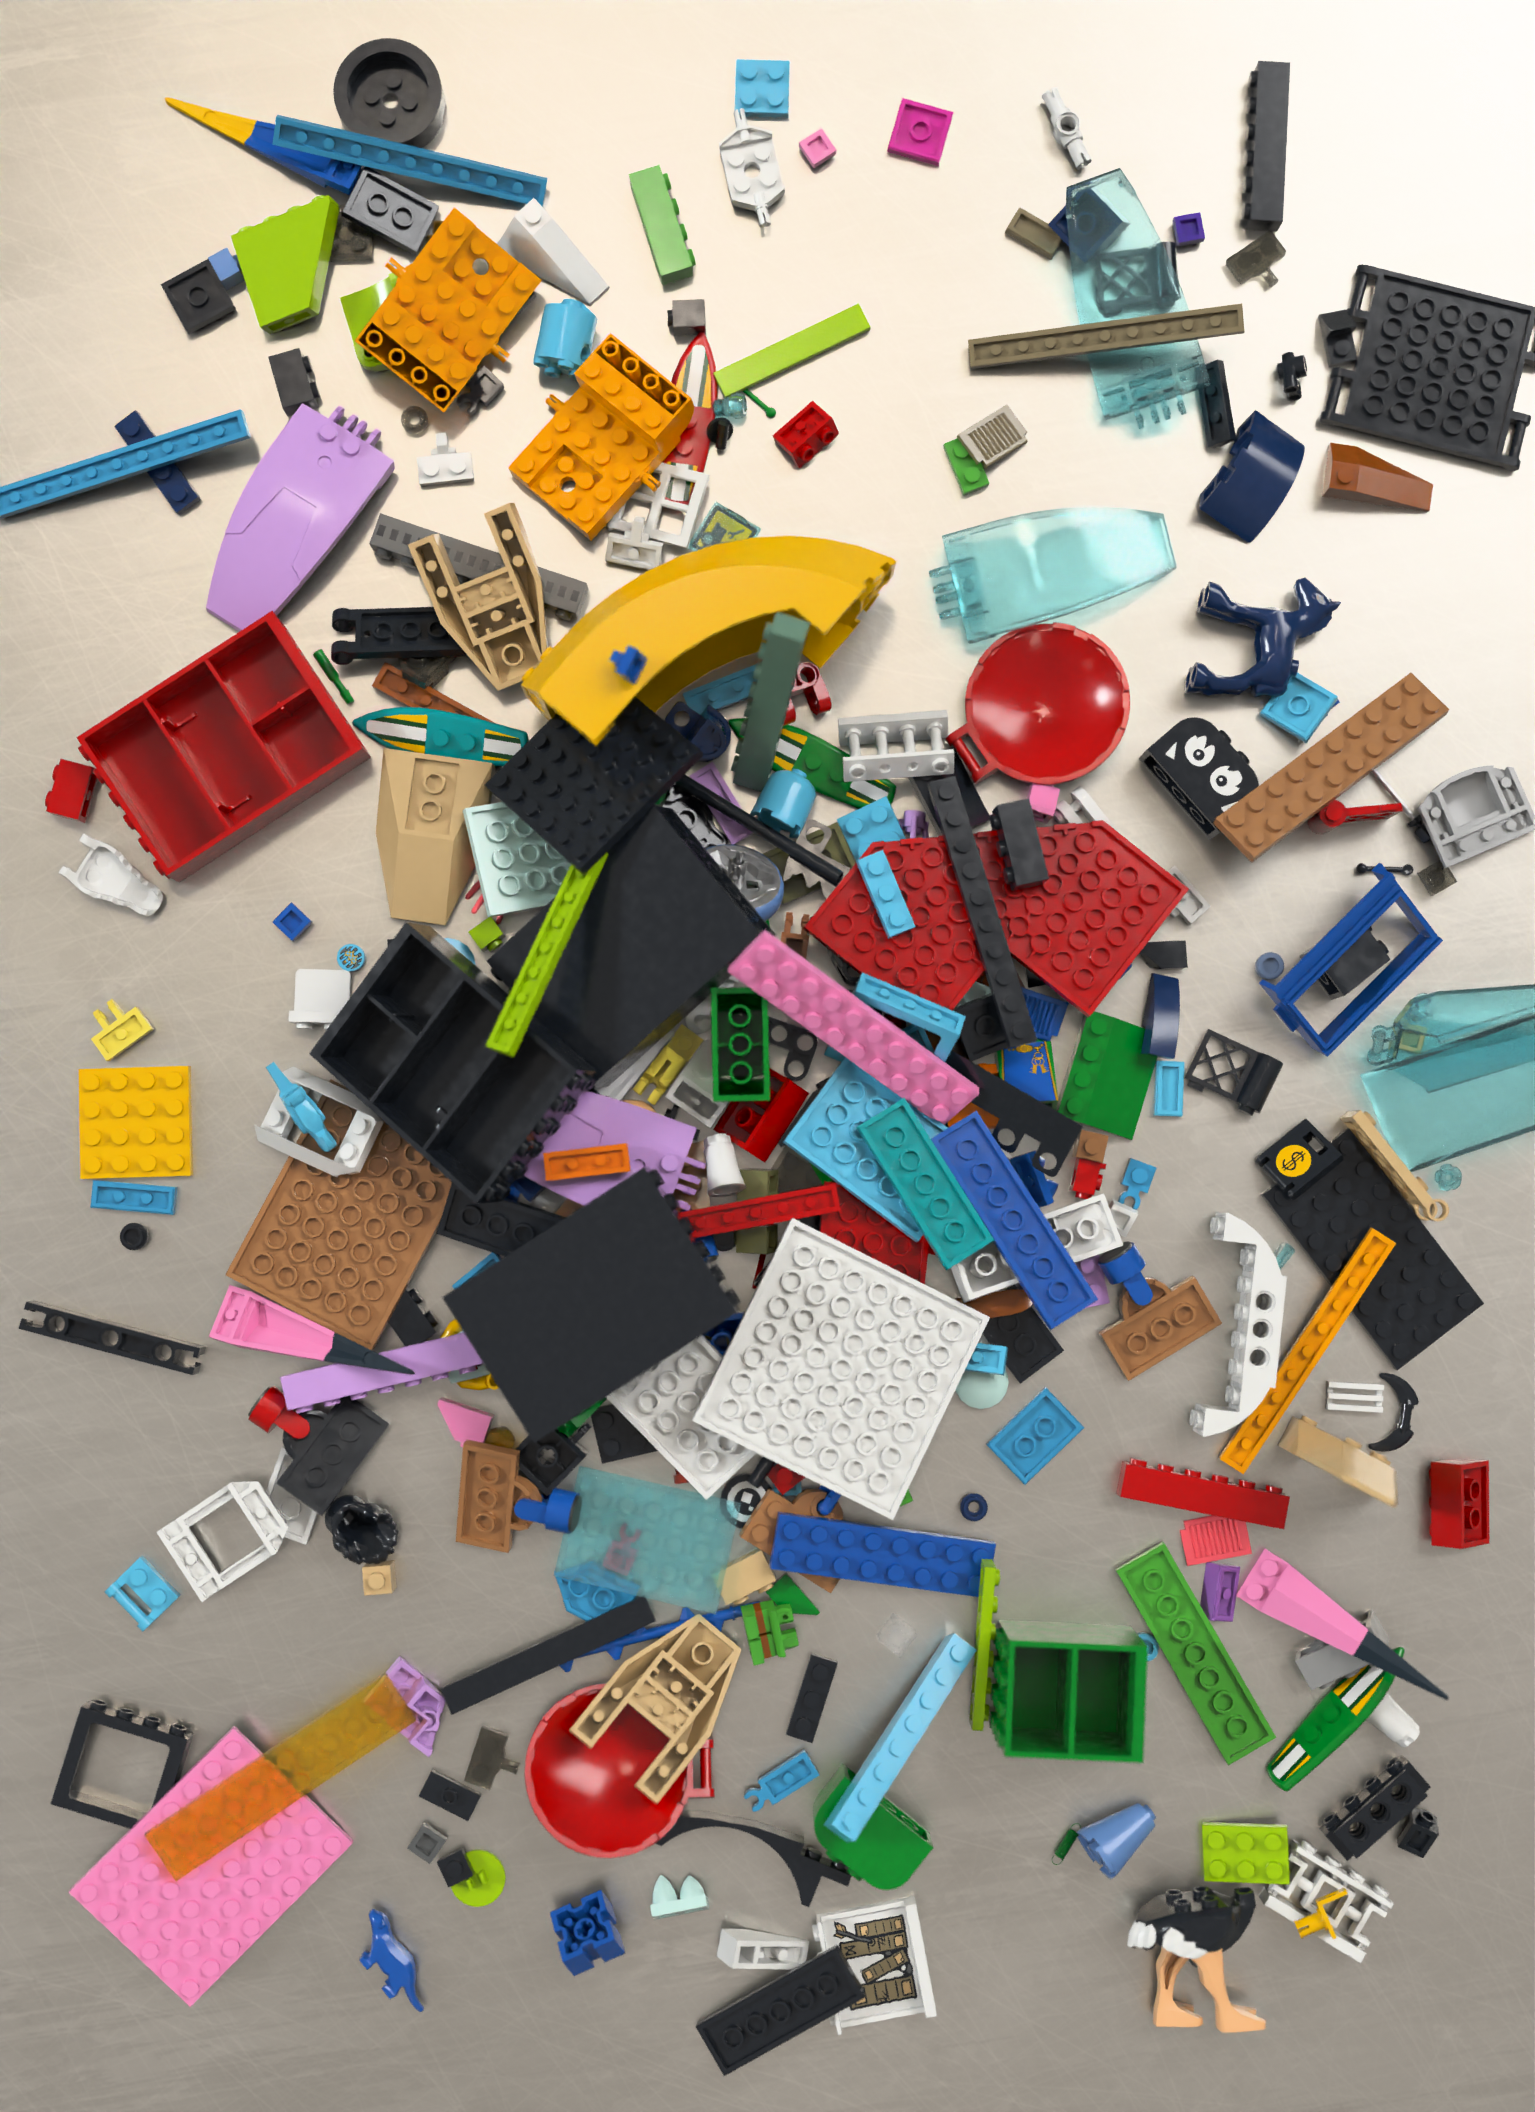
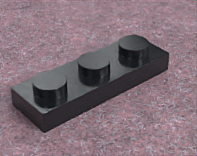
M1215 360L1195 368L1208 448L1214 449L1236 441L1224 361Z
M811 1653L786 1735L813 1743L838 1661Z

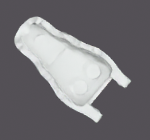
M83 833L79 841L91 849L76 873L70 868L63 866L59 874L67 878L79 890L93 898L103 899L116 905L128 907L143 916L153 915L163 900L162 891L147 881L117 849Z

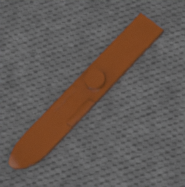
M1020 1289L994 1292L963 1303L990 1318L1021 1313L1033 1305L1026 1292ZM956 1298V1299H955V1300H957V1301L963 1303L962 1298Z

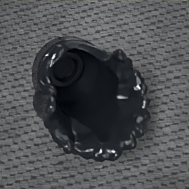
M344 1495L335 1499L326 1510L325 1525L333 1535V1546L338 1552L342 1553L345 1559L348 1558L349 1561L358 1565L363 1562L379 1564L380 1562H385L388 1555L395 1552L393 1546L397 1545L398 1530L395 1529L396 1523L386 1509L380 1508L375 1503H366L358 1496Z

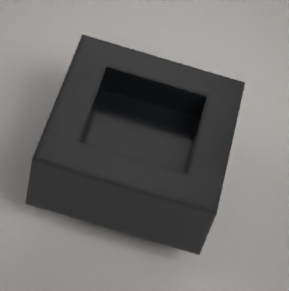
M464 1848L437 1861L448 1888L475 1874Z

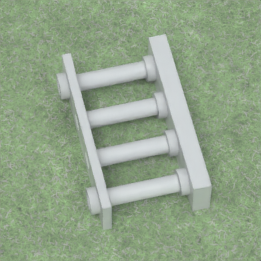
M947 710L838 718L839 745H849L850 757H843L844 782L954 774V749L944 750L942 738L948 736ZM931 739L932 751L916 752L914 740ZM887 742H904L905 753H888ZM876 743L878 755L861 756L860 744Z

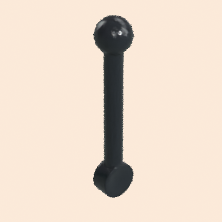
M1360 863L1357 865L1356 870L1358 873L1364 874L1366 871H1371L1375 866H1366L1364 863ZM1409 864L1403 867H1385L1388 872H1402L1406 876L1413 873V867Z

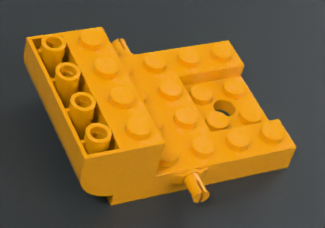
M455 207L412 264L404 268L392 257L390 258L389 262L397 269L388 262L384 267L388 268L398 277L396 285L355 339L357 344L443 413L475 373L476 367L485 356L491 353L502 363L506 359L498 352L506 358L510 356L509 353L498 345L500 335L542 281L477 228L472 221ZM481 258L488 263L486 274L478 275L474 272L473 262L476 259Z
M611 333L574 373L580 388L572 397L564 403L554 394L549 395L550 399L547 397L545 403L556 411L555 416L508 467L514 478L590 541L595 538L643 483L652 489L653 492L660 487L661 482L651 474L680 443V435L688 426L694 412V404L687 394ZM566 481H574L576 483L575 488L570 492L562 491V485Z

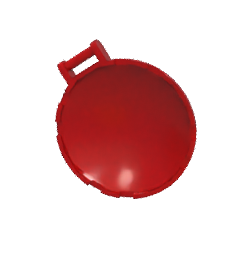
M1053 622V624L1036 625V623L1019 627L996 640L979 658L966 689L965 712L967 723L949 734L945 740L949 746L955 748L971 772V779L975 784L980 783L998 770L1017 780L1040 785L1073 781L1099 767L1110 757L1120 743L1130 714V689L1127 676L1116 655L1102 640L1093 634L1076 628V626ZM967 736L971 737L988 764L980 768L962 741Z
M596 1684L567 1695L550 1708L541 1719L527 1749L524 1771L525 1785L536 1817L547 1832L558 1842L575 1852L587 1856L618 1858L640 1852L660 1840L677 1822L688 1799L715 1798V1789L712 1788L711 1749H714V1740L707 1739L699 1749L701 1788L693 1789L692 1758L661 1800L654 1804L634 1785L670 1740L665 1734L628 1703L591 1749L569 1732L606 1685Z

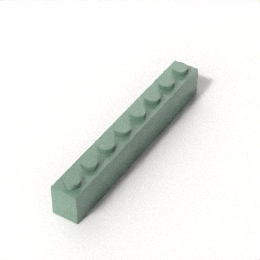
M777 612L773 623L767 622L762 639L767 640V643L762 642L758 654V659L762 660V663H757L753 678L758 681H753L748 697L752 698L753 701L749 700L744 716L748 717V720H743L739 734L744 736V738H739L735 753L740 755H735L731 771L735 772L734 784L762 792L770 777L810 622Z

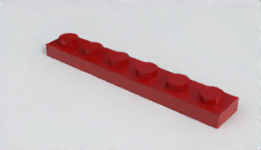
M835 1183L679 1212L681 1218L687 1217L695 1229L692 1235L694 1238L789 1221L792 1218L800 1219L841 1211Z

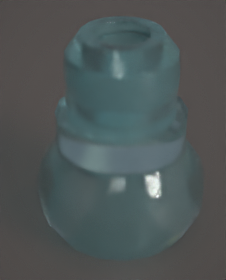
M737 392L730 397L716 399L712 404L713 412L718 417L732 416L735 419H741L747 415L746 397L744 394Z

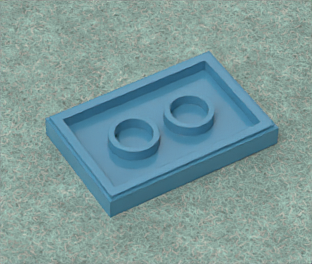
M1044 1387L986 1445L1026 1485L1084 1427Z

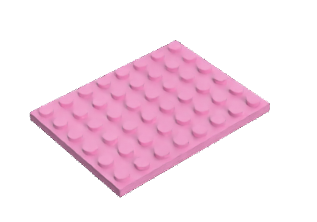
M234 1726L70 1889L69 1893L191 2007L353 1844V1839Z

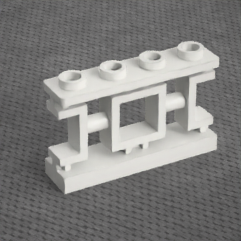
M1292 1840L1289 1860L1296 1863L1290 1873V1884H1284L1283 1886L1280 1884H1269L1268 1889L1263 1888L1259 1898L1264 1905L1294 1922L1317 1912L1316 1909L1318 1907L1313 1905L1312 1902L1324 1882L1338 1890L1345 1888L1348 1894L1341 1897L1331 1915L1328 1913L1326 1915L1331 1925L1336 1928L1344 1915L1354 1920L1347 1932L1356 1941H1352L1334 1930L1336 1939H1332L1329 1931H1325V1929L1312 1934L1361 1963L1366 1955L1364 1949L1371 1942L1360 1932L1372 1911L1386 1917L1387 1909H1392L1394 1905L1388 1898L1390 1893L1377 1884L1371 1887L1364 1883L1365 1878L1350 1869L1349 1873L1341 1869V1863L1329 1855H1326L1325 1858L1321 1857L1316 1853L1317 1848L1303 1840L1300 1844ZM1300 1854L1331 1873L1328 1875L1319 1869L1312 1882L1304 1878L1302 1875L1308 1864L1299 1857ZM1351 1884L1377 1900L1378 1903L1376 1904L1366 1898L1361 1909L1357 1910L1350 1905L1356 1893L1347 1885ZM1298 1886L1306 1891L1299 1903L1308 1912L1306 1913L1277 1894L1280 1893L1289 1899L1294 1888Z

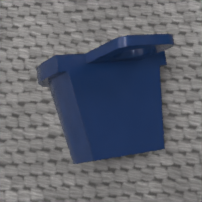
M678 701L665 717V721L701 750L704 756L699 760L700 762H709L719 758L726 751L730 743L731 730L728 721L718 710L709 704L700 715L684 702ZM678 711H686L690 716L689 722L684 726H679L674 722V716Z

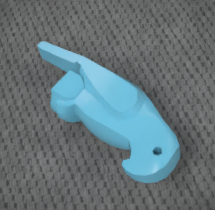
M274 1062L268 1065L266 1069L280 1090L279 1097L303 1134L308 1133L312 1136L324 1152H329L335 1148L337 1142L324 1125L326 1117L300 1085L291 1083Z

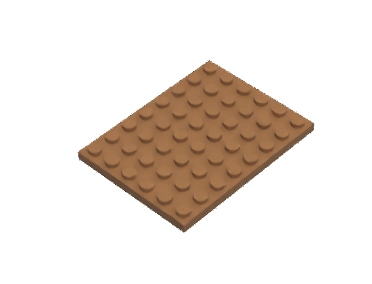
M330 1079V1083L351 1092L345 1086ZM322 1095L317 1106L326 1117L324 1125L336 1140L337 1146L329 1152H324L308 1133H301L296 1144L334 1160L357 1110ZM384 1121L360 1173L352 1175L343 1174L337 1178L289 1156L225 1275L305 1318L373 1351L440 1225L452 1182Z

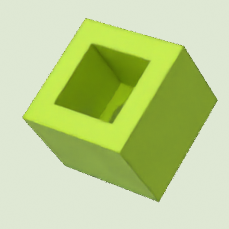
M492 917L485 919L468 932L483 952L489 950V952L496 950L503 944L502 939L506 937Z

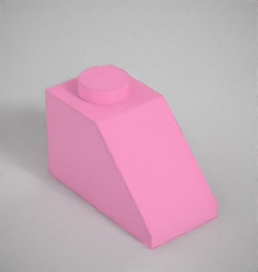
M1031 784L1026 799L1029 798L1034 820L1047 824L1054 816L1060 791L1059 788L1054 787L1055 784Z
M444 1397L439 1399L437 1405L454 1440L461 1442L460 1446L462 1448L467 1439L482 1443L486 1442L495 1414Z

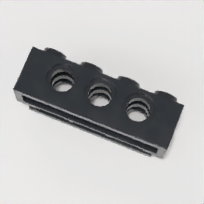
M1402 1755L1399 1758L1391 1759L1386 1764L1385 1770L1378 1777L1373 1776L1367 1780L1362 1791L1357 1795L1349 1796L1337 1813L1333 1812L1323 1820V1825L1319 1829L1347 1861L1353 1856L1356 1859L1359 1858L1428 1797L1425 1792L1431 1786ZM1396 1785H1399L1398 1790L1394 1793H1391L1392 1789ZM1378 1803V1807L1371 1811L1372 1806ZM1358 1822L1355 1828L1350 1829L1353 1823Z

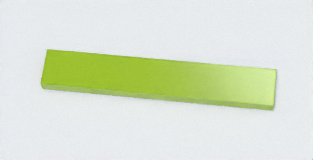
M858 303L734 362L713 374L724 398L727 399L870 331L871 326Z

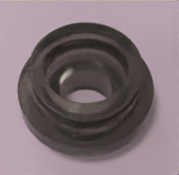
M411 406L403 411L401 424L407 432L418 434L426 429L428 416L421 407ZM418 417L420 421L418 424L413 425L410 423L411 419Z

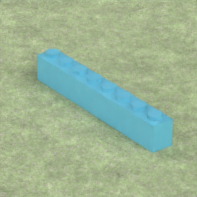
M955 1633L944 1637L826 1820L824 1826L844 1841L855 1842L977 1651L974 1647Z

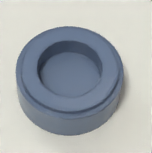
M1268 952L1262 954L1257 959L1255 969L1262 979L1273 980L1283 973L1284 961L1277 953Z

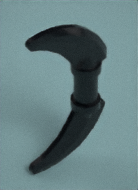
M1380 1373V1378L1387 1381L1394 1388L1401 1407L1399 1423H1397L1396 1429L1387 1438L1368 1445L1369 1449L1385 1452L1402 1447L1412 1438L1414 1432L1411 1430L1410 1425L1411 1414L1414 1405H1417L1419 1401L1415 1391L1407 1381L1394 1374Z

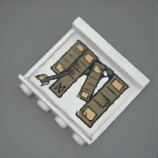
M914 1896L816 1915L817 1924L812 1925L815 1942H821L822 1952L838 1944L866 1992L864 1999L829 2018L830 2025H836L838 2035L842 2034L841 2028L923 2012H925L926 2018L937 2016Z

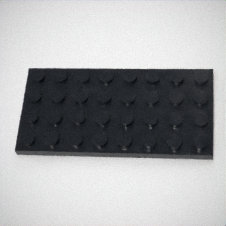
M1347 1128L1330 1141L1342 1154L1344 1161L1297 1199L1292 1200L1288 1196L1290 1190L1284 1193L1276 1183L1263 1192L1261 1196L1331 1287L1370 1228L1375 1229L1396 1243L1351 1313L1393 1368L1399 1370L1477 1310L1484 1302L1350 1128ZM1323 1147L1317 1151L1320 1156L1326 1152Z

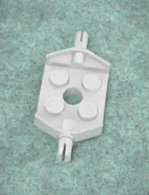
M737 109L733 112L737 125L736 129L719 143L732 204L736 207L755 211L758 214L760 227H765V223L766 227L771 225L768 207L785 194V185H783L772 131L747 124L745 110L740 109L739 116ZM750 166H754L759 169L760 173L758 176L751 178L745 174V170Z

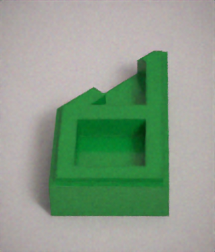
M787 1572L773 1583L772 1588L766 1591L776 1605L790 1604L793 1614L818 1615L820 1613V1610Z

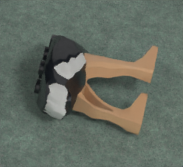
M1196 1886L1192 1888V1891L1185 1892L1172 1889L1167 1890L1165 1894L1155 1896L1138 1910L1137 1918L1129 1931L1127 1946L1143 1948L1146 1951L1152 1950L1156 1945L1161 1946V1953L1156 1961L1158 1987L1153 2009V2023L1156 2027H1198L1203 2025V2018L1194 2013V2005L1173 2000L1176 1976L1183 1965L1189 1959H1192L1198 1967L1200 1982L1211 1993L1215 2001L1216 2027L1219 2031L1246 2032L1264 2030L1266 2028V2021L1256 2016L1255 2008L1234 2005L1229 2001L1224 1982L1222 1952L1231 1948L1240 1939L1251 1921L1256 1907L1254 1892L1251 1888H1236L1232 1897L1209 1889L1206 1886Z

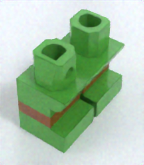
M773 1600L740 1606L754 1666L765 1663L764 1659L773 1656L786 1657L785 1650L799 1646L795 1628L780 1630V1625L794 1622L790 1604L775 1606Z

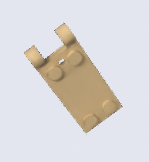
M1361 1110L1348 1111L1340 1117V1120L1347 1128H1350L1420 1220L1442 1221L1448 1216L1449 1207L1447 1203L1441 1199L1431 1198L1427 1193L1429 1188L1420 1177H1414L1374 1127L1376 1122L1368 1112L1365 1111L1363 1113ZM1435 1202L1442 1206V1214L1438 1218H1434L1438 1211ZM1419 1205L1422 1207L1425 1217L1419 1214Z

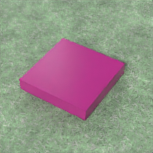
M902 98L887 152L939 166L954 112Z

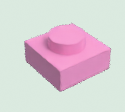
M822 128L799 142V148L813 169L836 155L835 147Z

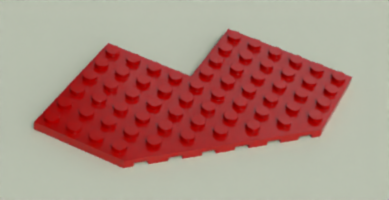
M1099 820L1090 823H1067L1047 827L1036 826L1049 879L1043 885L1011 891L1010 884H1006L1003 876V868H1006L1003 857L1000 858L997 852L996 843L999 841L997 830L973 833L1011 956L1087 1017L1092 1015L1189 890V888L1105 821ZM943 835L931 838L920 837L900 839V841L872 842L859 859L881 850L884 851L913 919L915 928L888 939L857 863H855L803 929L860 975L863 972L953 1011L983 973L984 968Z

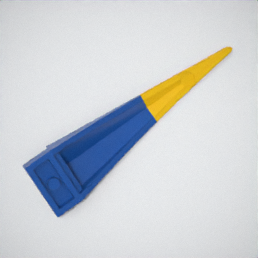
M169 97L165 98L167 105L324 188L329 186L350 195L365 167L272 145L275 124L215 111Z

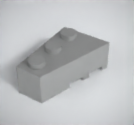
M1371 1609L1365 1613L1367 1618L1360 1623L1388 1646L1389 1637L1374 1610ZM1319 1639L1297 1651L1295 1662L1311 1690L1318 1687L1320 1689L1328 1688L1334 1684L1336 1679L1342 1676L1350 1678L1356 1675L1360 1668L1367 1665L1374 1667Z

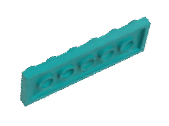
M905 1098L857 1127L860 1135L945 1270L950 1269L994 1241Z

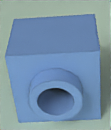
M228 248L208 257L226 291L245 281L241 273L242 270L237 254L232 256Z

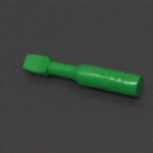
M322 649L317 650L313 656L329 680L334 682L340 691L341 697L347 704L353 703V697L340 681L339 674Z

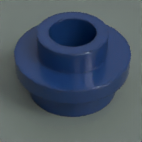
M977 1493L967 1494L960 1503V1511L963 1517L969 1521L981 1520L985 1517L988 1510L986 1500ZM972 1502H976L979 1505L978 1510L975 1512H971L968 1508Z

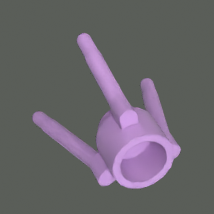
M917 810L904 811V818L899 819V824L902 830L905 829V834L910 835V838H916V836L921 835L922 831V837L929 838V822L925 821L926 813Z

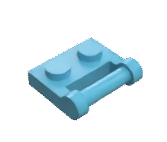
M143 1556L138 1558L104 1592L109 1598L113 1597L139 1623L137 1627L142 1632L180 1596L173 1586ZM125 1584L152 1610L148 1616L121 1589Z

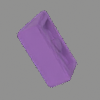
M1215 1562L1206 1563L1200 1606L1208 1620L1233 1622L1240 1574L1239 1566Z

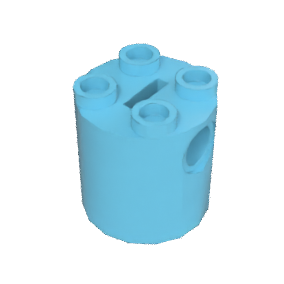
M563 299L561 303L546 304L534 353L533 365L545 368L544 374L550 377L559 378L560 374H566L570 378L576 379L574 373L590 356L598 321L597 317L582 302L574 299Z

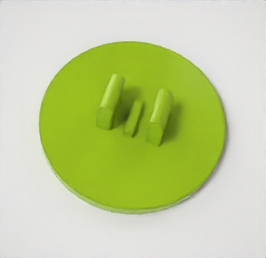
M481 1849L470 1850L466 1854L475 1874L451 1886L454 1895L464 1904L481 1907L492 1903L499 1897L505 1885L506 1875L503 1864L494 1854Z

